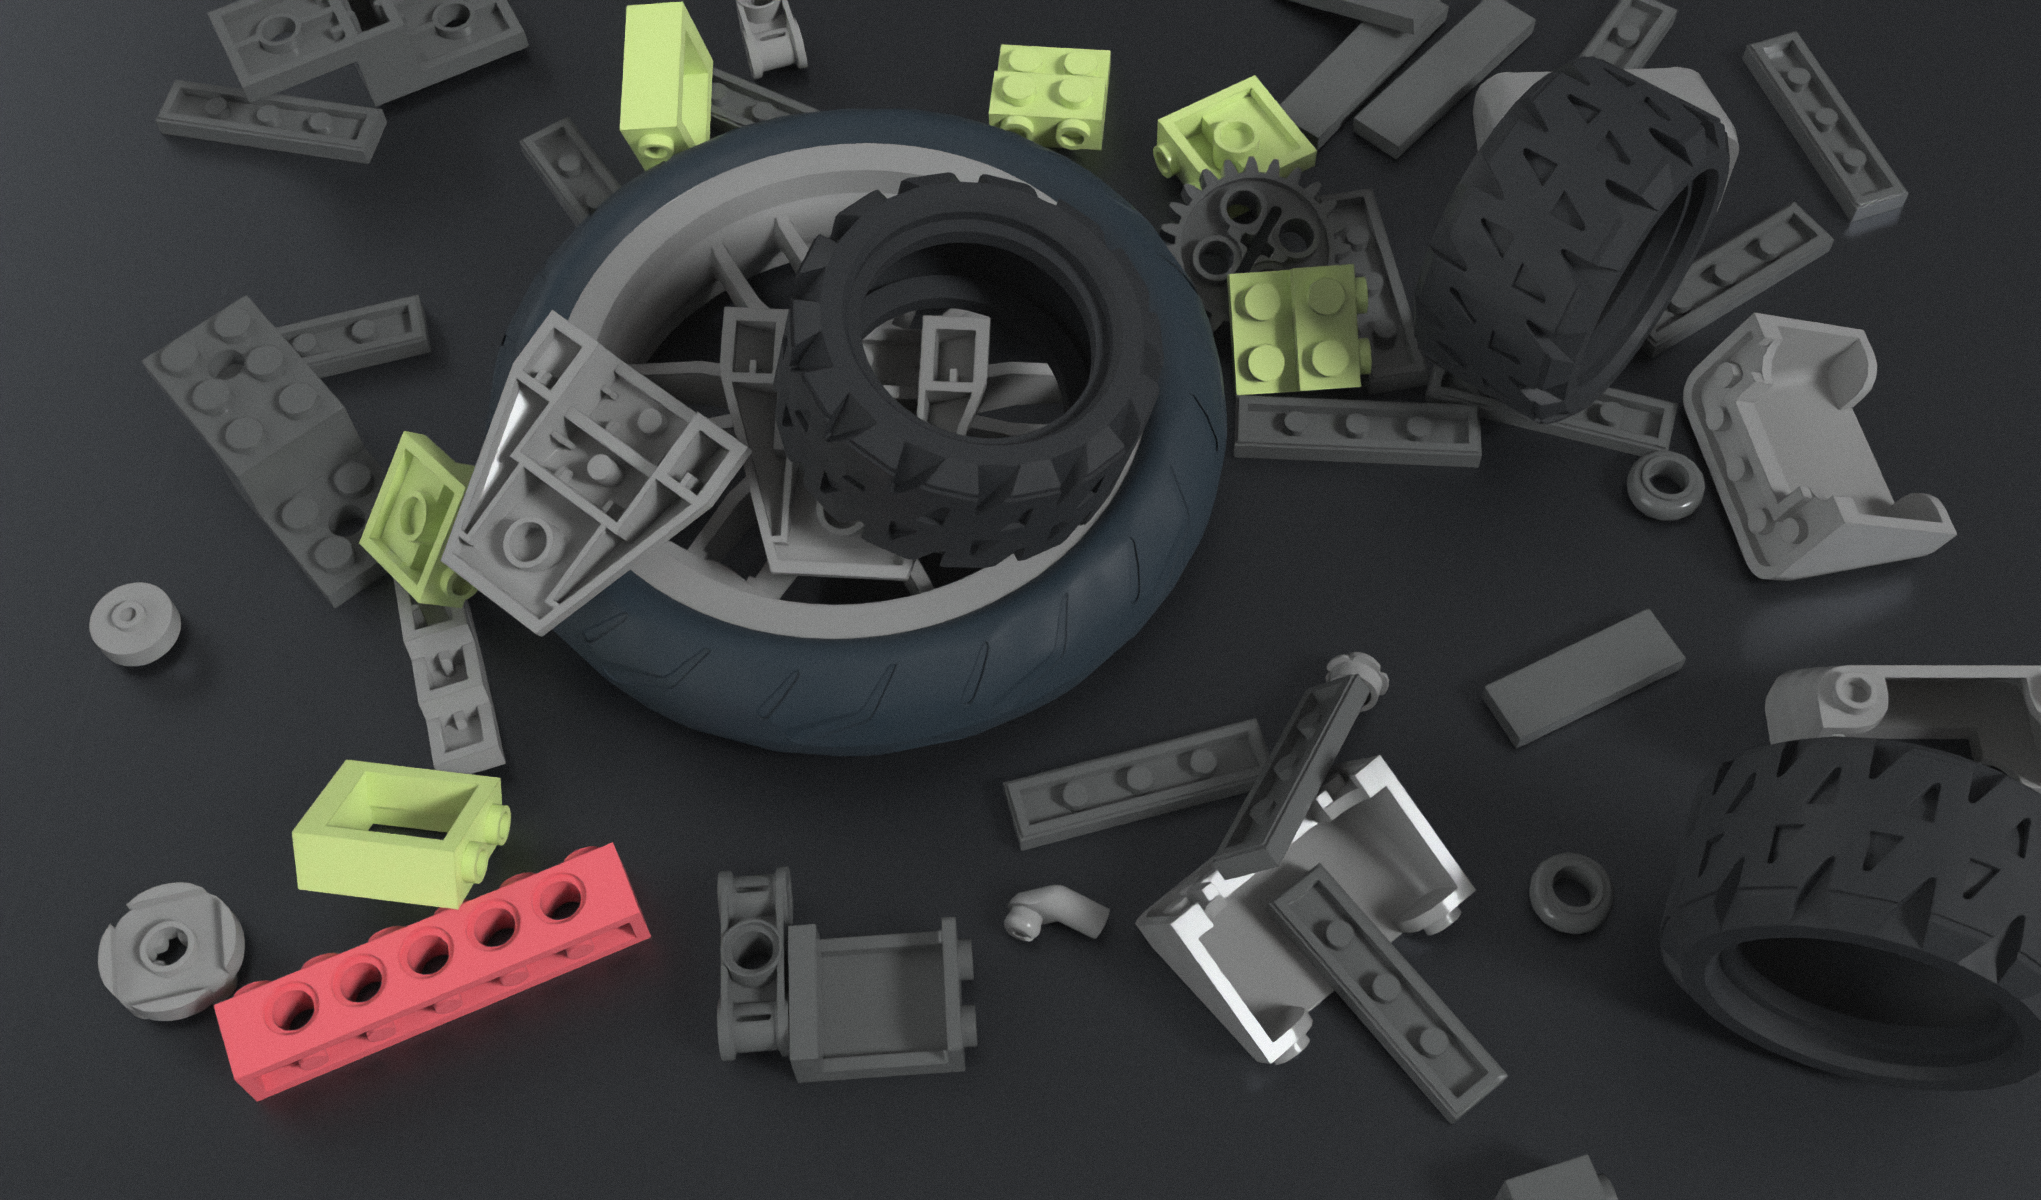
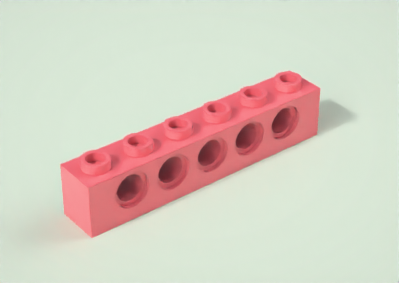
M612 842L602 847L589 846L578 849L568 855L563 863L539 873L527 872L512 876L505 880L499 889L473 900L464 899L459 909L440 907L431 917L406 927L392 926L382 929L373 934L367 943L343 953H326L308 960L301 970L277 980H262L247 984L240 988L233 998L213 1006L234 1080L258 1102L649 939L651 934L626 870ZM568 902L580 903L577 911L570 917L562 920L551 919L555 910L561 905ZM506 928L515 929L512 937L506 943L497 947H487L489 939L496 932ZM440 955H449L446 964L440 970L432 974H422L424 966L432 958ZM374 982H382L379 991L374 997L364 1002H356L359 992L365 986ZM314 1009V1013L306 1025L297 1030L289 1031L291 1022L299 1013Z

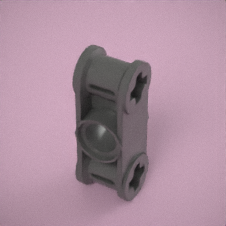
M788 865L778 866L775 873L745 876H734L731 870H720L718 873L717 893L721 924V997L718 1000L717 1032L721 1060L723 1062L734 1061L737 1053L779 1050L783 1057H790L788 926L793 925V895ZM767 954L771 956L769 962L761 968L749 970L741 967L744 961L753 955Z

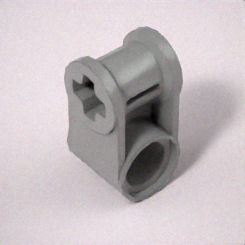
M735 0L743 44L754 80L762 78L765 71L794 64L799 69L808 66L799 25L796 18L792 16L787 0Z

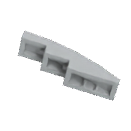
M394 579L403 641L412 660L418 703L426 719L435 770L474 774L506 764L485 666L468 599L465 600L462 608L418 603Z

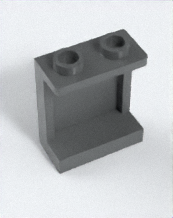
M955 916L941 917L942 930L829 939H820L816 924L788 926L790 1062L798 1083L965 1071L964 1047H977L975 1004L962 1005L961 981L974 980L971 938L958 939Z

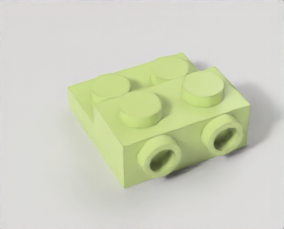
M1001 44L998 71H994L989 107V125L1014 132L1043 147L1066 148L1070 150H1102L1111 51Z
M1255 75L1158 119L1157 146L1153 148L1156 165L1163 176L1170 178L1176 175L1183 185L1188 183L1201 191L1199 178L1202 170L1207 168L1219 180L1221 179V169L1224 161L1228 159L1233 163L1238 173L1244 171L1249 156H1254L1258 171L1264 173L1267 172L1273 159H1278L1280 166L1279 176L1287 178L1297 167L1302 169L1301 172L1315 166L1317 154L1315 147ZM1240 204L1227 208V213L1231 219L1250 211L1249 208Z
M1354 264L1227 275L1234 396L1361 387L1360 375L1371 373L1372 357L1369 339L1358 338L1357 314L1367 313L1368 288L1365 277H1355Z
M403 431L359 544L418 603L462 608L465 600L472 597L478 589L441 562V558L475 466L456 463L424 434Z

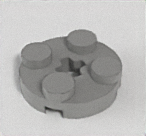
M176 882L162 884L145 890L126 904L130 911L120 919L116 928L110 923L102 936L98 951V967L101 979L107 989L138 1018L154 1021H173L190 1017L203 1011L211 1004L225 1001L233 994L237 987V972L242 965L245 951L242 926L236 915L221 899L207 893L200 886ZM178 937L180 942L187 946L185 954L173 964L167 965L164 961H156L157 954L168 950L170 939Z

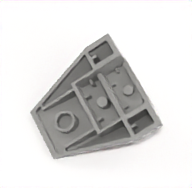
M724 307L719 373L736 439L752 450L743 466L771 573L773 575L908 581L916 560L903 558L862 539L865 524L859 520L838 522L804 487L802 482L806 469L805 465L802 462L789 461L785 454L775 420L778 392L774 391L773 382L789 309ZM923 315L922 330L875 328L862 340L865 354L873 372L883 387L897 402L918 418L936 427L967 436L987 387L990 318Z
M552 310L511 367L441 562L532 632L542 637L713 507L750 456L752 450L699 412H694L623 362L598 341Z

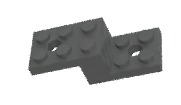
M240 0L207 13L249 103L353 63L375 107L529 47L525 32L507 0ZM456 19H464L466 23L458 27H445L449 22ZM281 33H293L289 38L283 41H271L275 36Z
M247 295L141 361L153 380L212 449L237 492L334 609L388 573L359 544L387 472L364 447L344 405ZM229 365H244L242 371L231 379L222 380L216 378L219 372ZM353 518L365 520L363 527L357 533L346 537L335 535L339 525L344 521Z

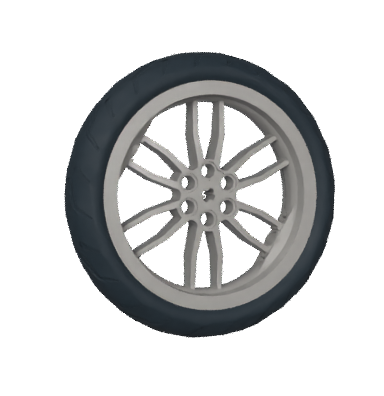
M837 109L772 118L733 129L677 153L667 161L657 164L624 184L597 207V210L589 213L571 235L545 262L546 266L537 273L507 328L495 362L490 403L485 421V438L514 361L552 310L598 341L623 362L680 402L706 404L729 409L719 373L720 363L705 361L646 363L663 341L686 318L724 291H727L735 307L770 309L758 298L746 279L787 263L791 264L797 274L813 240L819 234L829 238L835 216L868 193L879 190L887 198L898 194L900 183L904 179L946 172L955 174L960 182L978 183L980 175L988 174L1025 183L1035 189L1038 198L1054 205L1057 204L1060 198L1100 226L1104 231L1106 246L1110 251L1122 248L1148 288L1149 312L1157 313L1160 321L1164 352L1163 367L1158 380L1160 392L1147 424L1115 487L1093 518L1086 525H1078L1067 540L1060 545L1027 560L1017 561L1015 555L1012 554L996 566L982 568V570L935 589L919 560L916 559L908 581H902L911 594L908 597L882 602L845 605L807 604L780 600V597L797 576L773 575L767 560L756 578L749 576L745 581L735 571L720 563L741 537L758 522L747 477H745L727 494L688 550L668 540L559 623L553 630L606 680L649 709L694 730L777 752L830 756H873L959 740L977 735L1029 713L1068 692L1089 676L1127 641L1133 638L1175 587L1199 545L1208 524L1225 456L1227 412L1223 375L1210 322L1193 282L1149 221L1100 178L1061 154L1014 132L1005 131L992 125L956 115L916 109ZM952 308L942 315L989 318L971 311ZM916 311L899 315L877 328L909 329ZM1006 362L989 364L987 387L976 414L1014 405L1063 403L1056 378L1047 363ZM730 414L708 418L736 438ZM975 415L967 436L977 438L1013 437L1038 430L1046 425L1010 423Z

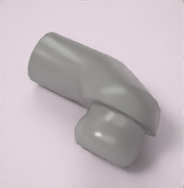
M1053 884L1017 893L1008 903L1007 908L1010 913L1006 916L1004 927L1008 934L1022 941H1032L1039 935L1041 925L1060 922L1092 939H1096L1105 926L1110 909L1063 885Z

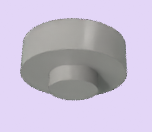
M136 582L119 586L107 593L92 611L89 629L96 645L112 662L123 666H141L159 659L172 648L180 633L181 617L175 605L162 589L149 583Z

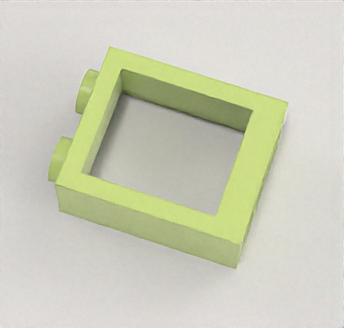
M683 1L629 5L626 8L620 131L645 171L663 161H667L677 153L710 140L713 59Z
M346 759L292 831L298 889L459 909L473 884L482 882L486 874L488 859L497 845H504L509 834L511 812L509 806L502 805L501 778ZM372 824L446 832L447 835L444 840L368 830Z

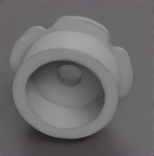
M1352 652L1347 655L1341 654L1332 658L1327 665L1329 672L1325 678L1326 682L1351 674H1359L1370 689V693L1360 712L1373 708L1377 703L1379 695H1384L1388 690V675L1380 672V664L1368 654L1361 652Z

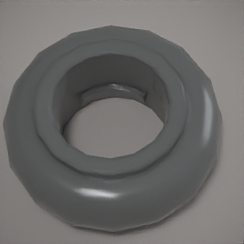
M1654 451L1641 456L1631 466L1626 480L1628 496L1635 507L1646 516L1661 521H1676L1691 515L1702 503L1706 489L1703 474L1697 465L1685 455L1673 451ZM1655 477L1671 479L1679 485L1682 492L1677 494L1660 492L1653 487L1650 479Z
M1566 852L1552 855L1538 865L1530 878L1529 897L1533 910L1545 924L1559 932L1580 934L1593 931L1607 920L1614 907L1615 889L1610 875L1600 863L1583 854ZM1558 880H1575L1587 889L1591 902L1581 907L1568 906L1558 899L1552 886Z

